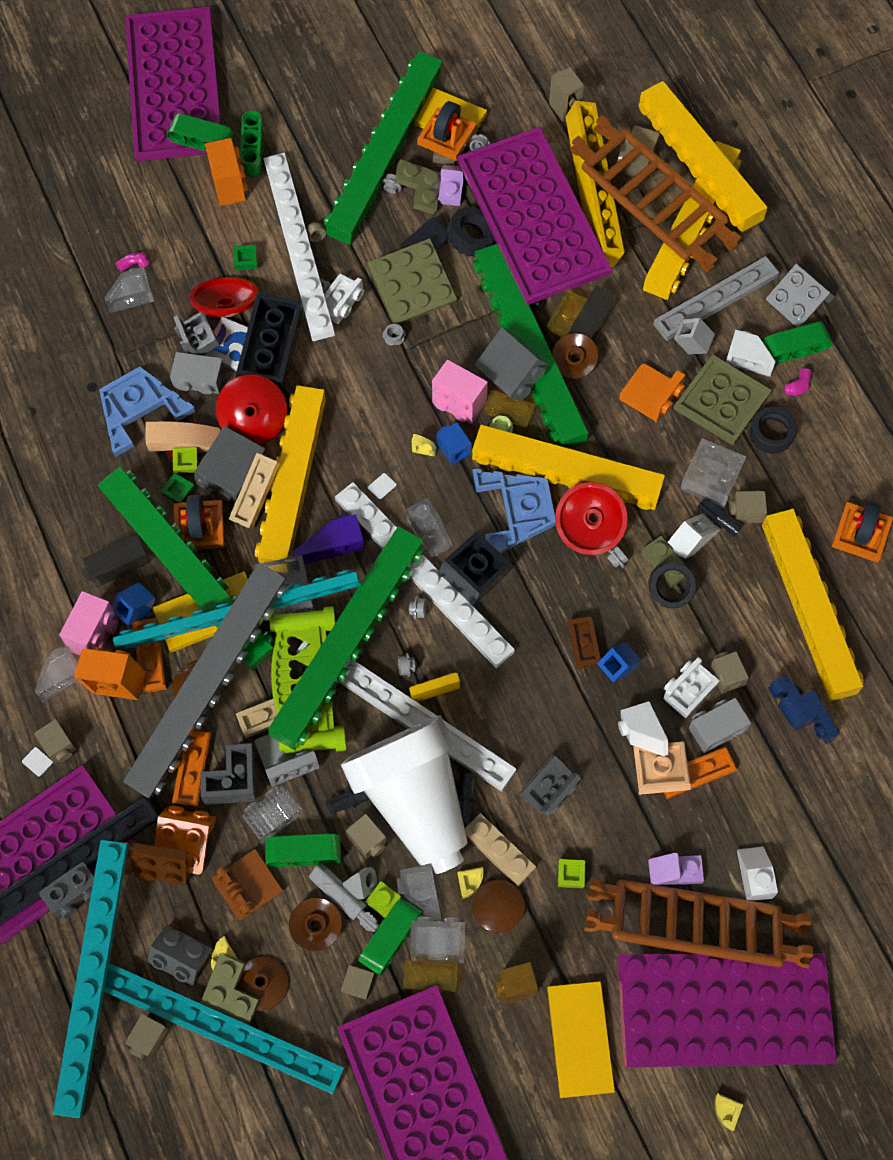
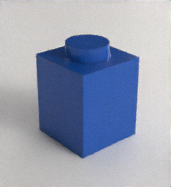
M458 423L451 426L446 425L437 433V445L451 466L472 455V444Z
M137 583L119 592L112 608L115 614L129 626L150 614L155 597L140 583Z
M623 643L611 648L597 664L612 682H616L627 677L642 660L627 643Z

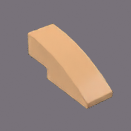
M146 422V445L149 452L173 450V448L197 447V452L203 453L209 450L221 430L217 427L194 423Z

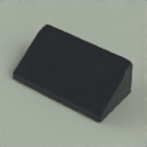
M431 217L408 237L401 246L404 249L430 239L436 250L448 239V236H446L447 230L434 217Z

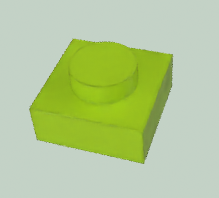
M197 447L173 448L174 473H195L198 467Z
M559 859L558 887L584 888L585 860Z
M380 882L367 898L365 904L385 919L401 896L383 882Z

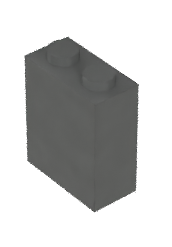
M501 327L474 365L509 397L522 402L530 394L531 388L537 380L544 375L549 363L517 335Z
M223 426L195 470L194 480L201 488L206 490L210 488L217 492L221 499L225 501L231 500L236 503L256 453L265 456V448Z

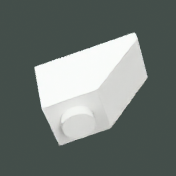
M735 330L726 363L733 367L770 377L775 361L759 336L753 335L748 331Z
M702 513L684 521L668 543L673 547L672 549L677 555L686 559L696 554L720 531V528L714 525V522Z
M650 702L621 710V721L618 722L619 730L622 736H627L630 745L661 756L668 755V739Z
M764 847L737 850L746 900L773 899L778 890L773 866Z

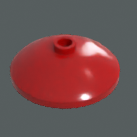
M237 277L215 278L194 287L190 292V302L196 310L203 314L220 318L233 317L253 307L259 290L253 282Z
M255 374L242 375L227 383L220 392L216 403V416L221 429L225 426L260 445L272 440L282 430L285 417L287 416V403L281 389L270 379ZM247 407L254 408V415L250 416L246 413Z
M597 482L582 483L568 490L559 501L555 515L556 528L563 542L574 551L586 555L601 554L614 548L623 538L628 525L627 508L621 496L611 487ZM592 513L598 515L597 522L591 521L590 516Z

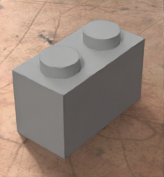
M176 352L170 378L173 387L181 391L195 390L203 394H219L225 369L222 358Z
M736 698L727 701V699L721 700L713 706V710L707 713L704 710L692 717L693 720L689 730L704 754L746 732L750 727L751 722Z

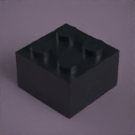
M476 531L443 561L438 573L474 606L505 578L512 564Z

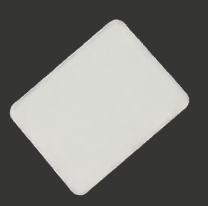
M383 473L368 486V489L378 499H382L396 486V483Z
M36 747L22 760V763L38 777L53 763Z

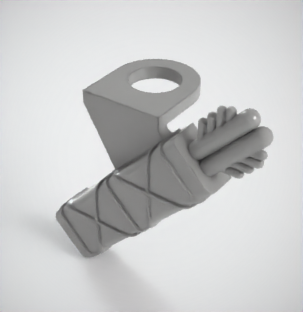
M323 863L315 866L309 875L311 881L326 896L330 897L352 920L358 918L363 928L375 932L379 927L376 923L377 920H375L376 918L373 915H370V912L364 911L367 905L361 900L369 896L376 888L377 875L372 867H365L343 883ZM368 873L371 877V884L369 888L366 885V877Z

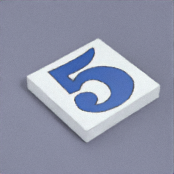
M221 318L214 331L220 345L203 356L222 358L224 367L237 371L248 327L226 318Z

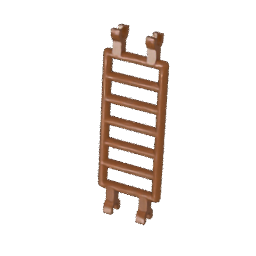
M604 115L599 117L596 121L598 125L594 127V131L599 135H604L609 141L596 153L586 145L579 135L572 140L573 146L570 148V151L585 161L582 164V170L679 257L686 260L692 256L708 274L714 268L713 264L718 259L703 250L701 246L713 235H716L724 242L727 249L732 252L738 246L737 242L742 237L736 232H731L725 226L728 222L727 216L628 129H622L618 132L611 126L609 120ZM626 139L634 148L606 173L601 175L593 166ZM640 154L644 155L650 163L618 190L609 182ZM657 168L661 170L667 177L637 204H634L626 197ZM673 183L678 185L683 192L653 219L642 211ZM691 197L700 206L669 234L665 232L659 225ZM708 212L717 221L684 249L676 239Z
M591 878L588 900H614L613 916L602 915L599 911L588 908L584 931L612 932V938L617 941L772 967H782L784 961L795 962L799 967L809 969V957L812 958L813 946L801 945L793 947L784 945L783 929L793 930L801 936H808V925L811 926L812 923L811 914L801 913L795 916L783 914V909L779 905L623 879L618 880L615 886L604 884L599 879ZM626 891L642 893L639 933L623 930ZM652 895L668 898L666 937L650 935ZM678 899L694 902L692 942L676 939ZM704 904L720 906L719 946L703 944ZM730 908L746 911V951L730 948ZM757 913L772 915L773 955L757 953Z

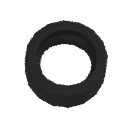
M776 406L766 407L760 410L752 421L749 432L751 441L755 447L763 452L770 454L781 453L787 450L793 443L797 424L792 414L784 408ZM765 420L778 421L787 429V435L782 440L774 441L767 439L759 430L760 424Z
M676 561L663 562L656 566L651 572L648 581L649 592L653 599L661 606L670 609L681 608L688 604L694 597L697 588L696 578L692 570ZM667 571H678L686 579V590L677 599L665 598L658 590L659 578Z

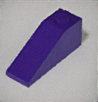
M345 514L332 520L291 553L294 567L364 550L363 538L356 514Z

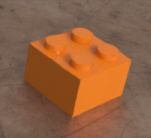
M231 138L205 143L219 205L223 206L246 201L244 192L248 191L238 146L233 147Z
M93 647L92 650L82 648L74 677L93 694L139 700L147 672L128 652L116 650L113 653L107 652V650L100 647Z

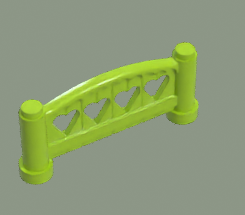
M334 606L324 607V610L279 614L269 618L270 630L277 634L271 665L272 693L277 714L291 694V687L297 684L301 678L292 679L290 677L292 669L289 667L290 662L297 660L307 666L310 664L325 641L326 632L331 631L335 625ZM290 637H296L310 644L297 655L292 656L288 653L290 645L287 641ZM332 701L324 704L321 709L324 711L317 724L312 723L308 730L310 735L303 746L299 744L297 749L293 750L279 742V751L285 752V754L336 749V752L346 751L344 725L334 726Z

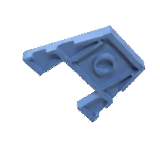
M141 367L99 389L111 447L115 457L134 447L133 442L123 427L165 404L177 422L195 412L192 404L185 402L177 393L163 386L162 382Z
M473 469L476 492L501 489L509 530L485 534V539L497 551L502 553L556 526L547 478L518 474L517 476L503 475L502 472L497 471L489 473L482 472V469Z

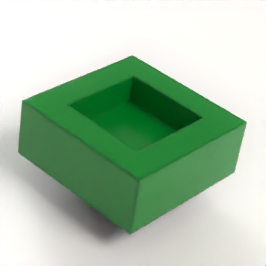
M256 245L233 246L235 271L258 269Z
M174 473L161 490V494L174 503H185L187 497L194 491L195 486Z

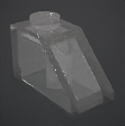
M144 267L132 268L120 274L105 296L110 313L154 302Z
M427 497L406 509L408 523L416 535L423 539V545L432 558L453 546L439 514Z
M68 646L55 649L51 652L50 656L45 658L35 688V693L42 703L79 682L74 677L78 661Z
M431 864L400 870L401 878L396 879L399 894H404L405 900L422 910L424 914L433 920L441 921Z

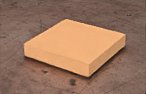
M684 741L668 743V755L666 756L633 746L639 795L691 790Z

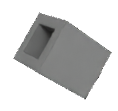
M700 318L683 319L680 322L674 340L689 355L704 354L708 352L715 334Z

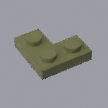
M400 159L397 164L395 183L415 189L413 208L434 215L437 211L441 173Z
M222 952L219 954L200 1004L249 1025L252 1022L261 998L237 988L246 962Z

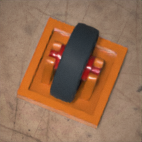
M447 101L442 108L437 107L418 137L417 144L457 161V156L461 155L476 131L477 123L461 117L460 105Z
M190 495L187 497V503H174V523L184 533L180 537L185 543L190 541L197 550L224 548L222 500L203 501L201 495Z
M868 501L865 508L846 502L831 547L878 563L881 559L893 517L880 513L881 505Z

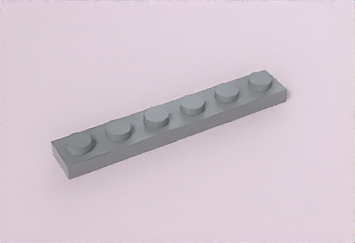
M765 256L654 319L653 325L663 338L668 341L675 337L681 320L700 318L703 321L776 279L779 272Z

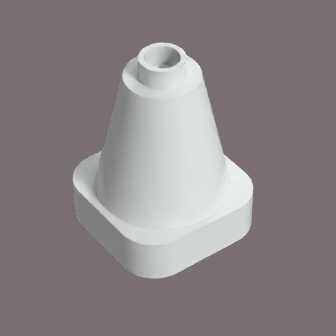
M441 715L351 755L341 764L353 793L356 794L364 791L420 865L431 863L436 874L461 864L464 859L459 849L468 843L448 751L454 743Z

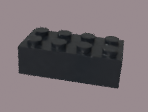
M262 293L256 294L236 371V378L248 374L264 376L273 381L284 393L303 317L302 301Z

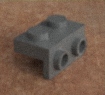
M199 312L185 322L178 315L173 317L176 323L174 329L177 335L183 339L180 341V344L186 353L191 352L194 355L203 356L220 345L206 314Z
M551 755L519 794L539 814H554L561 807V801L565 796L570 795L576 790L577 782L581 777L577 773H572L555 755Z
M81 862L41 890L39 895L55 917L58 919L62 917L67 918L77 911L76 907L84 901L86 903L90 902L94 876L86 864Z
M166 925L150 946L148 962L156 969L163 970L174 976L178 981L193 986L198 972L211 956L212 948Z

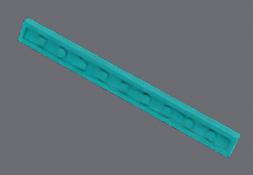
M351 570L337 573V577L331 579L320 577L314 579L312 584L305 586L303 583L291 585L281 599H276L273 607L278 609L361 586L359 575L357 572L352 573ZM224 603L216 606L217 610L209 612L207 610H198L193 612L191 617L184 619L182 616L168 619V623L159 625V623L147 624L143 630L136 632L134 629L122 631L120 636L113 638L114 646L124 651L219 625L232 605L231 603Z
M100 841L53 1115L79 1119L83 1117L129 848L127 843Z
M109 963L104 992L330 1094H334L343 1074V1067Z

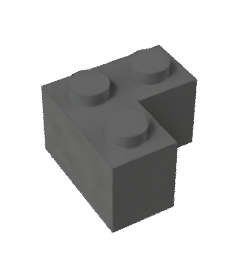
M252 744L226 745V770L200 772L201 798L205 805L256 801L255 751Z

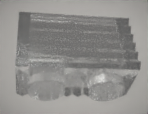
M284 785L280 788L278 786L271 788L265 794L266 798L259 803L253 802L244 809L245 813L242 815V818L261 844L265 843L266 838L273 837L304 814L302 808Z

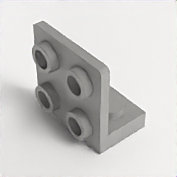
M795 264L767 296L766 300L796 327H801L824 301L830 303L835 296L803 268Z
M269 735L255 740L272 787L319 769L314 751L285 754V752L279 751V742Z

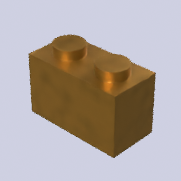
M530 962L500 970L498 979L495 980L494 984L498 999L503 998L505 1005L535 997L538 990Z

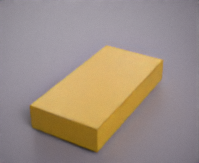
M452 673L411 686L409 688L410 697L414 701L419 702L460 689V679L457 673Z

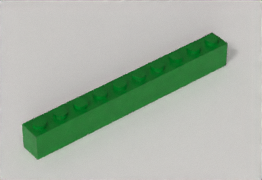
M418 51L415 59L411 58L409 61L408 72L406 75L401 76L398 84L399 89L397 92L394 91L389 101L390 105L388 109L385 108L383 110L379 126L375 125L373 128L370 143L366 142L363 147L362 158L356 160L351 178L347 177L344 183L342 195H338L335 199L333 212H329L325 218L324 225L326 226L327 236L348 245L352 244L383 185L381 180L385 179L386 174H389L420 111L441 75L442 60Z
M495 244L475 251L474 261H472L473 270L476 275L479 274L481 277L480 283L483 292H488L490 297L489 304L492 311H496L498 314L497 321L500 329L503 327L513 332L549 363L544 375L537 380L531 389L533 391V402L542 411V422L545 426L548 425L551 431L549 435L552 444L568 449L586 444L588 431L530 306L526 305L498 245Z
M118 467L98 484V487L202 610H207V612L217 610L216 606L224 603H231L233 605L237 596L233 595L231 597L226 591L229 586L220 576L216 579L211 574V571L214 570L205 558L200 561L195 555L199 552L190 541L184 542L180 537L184 533L175 523L172 525L168 523L165 518L169 515L160 505L155 507L151 503L153 496L145 487L140 490L136 485L139 480L130 470L125 472L121 467ZM267 631L263 634L260 633L254 643L250 641L245 649L248 651V654L244 661L253 670L273 655L274 647L272 645L275 641Z
M399 526L396 528L362 581L361 586L358 587L269 726L270 737L293 750H296L299 744L302 746L305 744L310 735L308 730L312 723L317 724L324 712L321 710L326 702L330 703L337 692L335 690L336 685L339 681L343 683L350 671L348 666L352 661L356 662L362 653L360 647L364 641L369 642L375 632L373 628L377 621L381 622L388 611L386 608L389 601H395L400 592L399 585L402 581L406 583L412 573L411 566L414 562L419 563L424 554L422 549L423 539Z

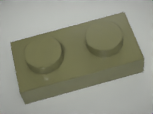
M662 536L642 548L641 553L654 569L656 566L668 561L684 564ZM675 570L667 571L661 575L671 589L685 580L684 575Z

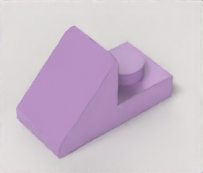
M446 164L442 166L438 204L460 206L464 183V174L460 166Z
M672 853L648 860L650 883L653 885L699 884L704 882L701 855L678 857V853Z

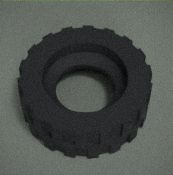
M466 206L458 209L456 213L454 212L447 227L446 236H448V242L460 254L475 257V251L494 245L496 240L480 208ZM464 225L474 226L482 232L483 237L481 239L471 238L463 232L462 227Z

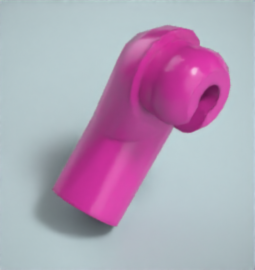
M143 252L130 253L115 264L120 272H123L136 263L143 269L150 265V260L147 258L148 255Z
M801 369L798 380L785 385V394L788 396H798L806 393L810 384L811 370Z

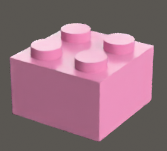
M446 360L432 380V402L439 410L448 411L457 420L472 425L487 404L488 382L455 363Z
M82 591L59 636L69 651L77 655L81 654L82 648L92 650L93 647H100L106 650L110 634H114L118 627V618L108 601Z

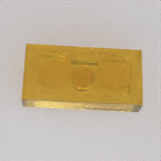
M567 290L549 320L546 330L561 337L570 334L584 311L588 299Z
M491 390L483 413L493 417L506 416L512 423L527 428L536 404L525 400L520 402L509 397L507 394Z
M405 960L403 989L427 990L437 985L439 991L456 992L458 964Z

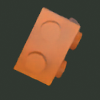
M642 364L620 392L619 399L657 422L662 414L666 415L675 396L679 397L685 388L683 384L685 374L677 370L670 379L650 366Z
M179 806L166 807L158 816L154 846L187 851L189 873L201 874L205 865L208 836L215 827L216 816H210L205 811H184V808Z

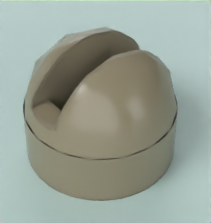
M312 222L307 227V235L310 241L319 242L325 238L326 231L321 223Z

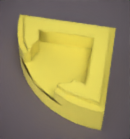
M413 434L412 452L429 456L436 455L437 447L432 441L423 436Z
M483 867L457 872L462 899L472 896L481 886Z
M225 936L216 943L211 957L213 970L220 953L223 952L237 958Z
M717 1093L715 1096L717 1117L726 1128L734 1131L743 1104Z

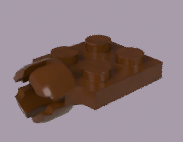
M127 843L129 848L124 875L134 872L135 877L145 881L160 880L170 885H187L189 877L187 851Z

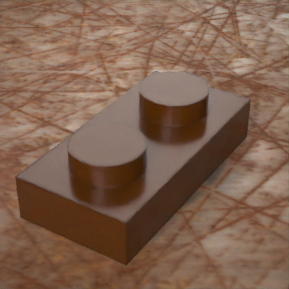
M592 616L568 620L567 626L576 669L598 666L597 663L601 658Z

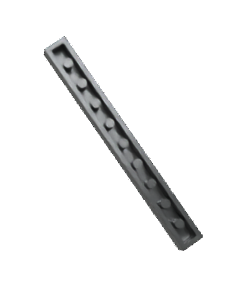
M258 563L123 781L124 783L148 798L155 795L159 796L167 785V782L164 781L169 772L173 774L180 764L178 759L182 751L186 752L194 741L192 735L196 728L200 730L208 718L205 716L206 712L210 707L214 708L221 697L219 691L223 685L227 686L234 677L235 673L232 670L237 663L241 664L247 656L248 651L245 649L250 641L254 643L262 630L259 627L264 619L268 621L275 610L273 604L276 599H281L286 593L288 579L262 563Z

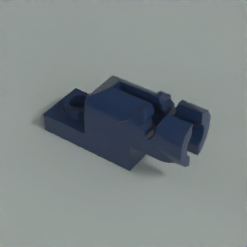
M790 675L783 676L770 684L768 688L773 698L782 699L778 707L793 729L799 730L813 723L816 736L822 739L825 745L837 738L840 733L814 690L801 695L803 691Z

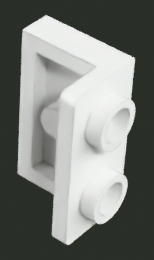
M339 274L326 291L324 297L330 319L333 322L339 324L343 318L350 314L355 301H359L364 293L362 279L358 277L353 281Z
M699 657L694 662L689 660L680 671L683 674L677 680L672 678L664 687L666 693L663 699L685 718L695 710L720 681L701 665L702 660Z

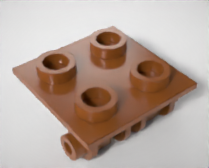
M255 849L229 867H220L216 871L218 874L211 878L239 922L283 892Z

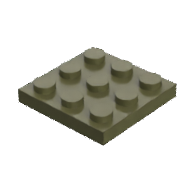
M430 239L367 262L369 272L392 324H402L457 301Z
M712 354L676 402L674 410L729 444L734 445L770 396L772 390Z

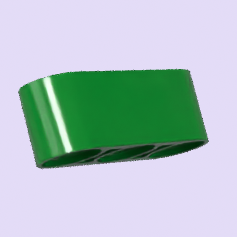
M248 111L242 117L240 158L244 173L249 177L259 175L262 171L264 129L262 117L257 111Z
M176 114L167 131V137L176 144L207 152L205 143L228 138L233 140L234 132L224 125L183 114Z
M816 322L772 334L762 341L773 357L775 364L825 351L833 344L823 322Z
M340 835L275 836L265 839V865L268 867L313 866L320 863L332 865L341 862Z
M400 897L364 948L358 961L381 976L419 921L423 911Z

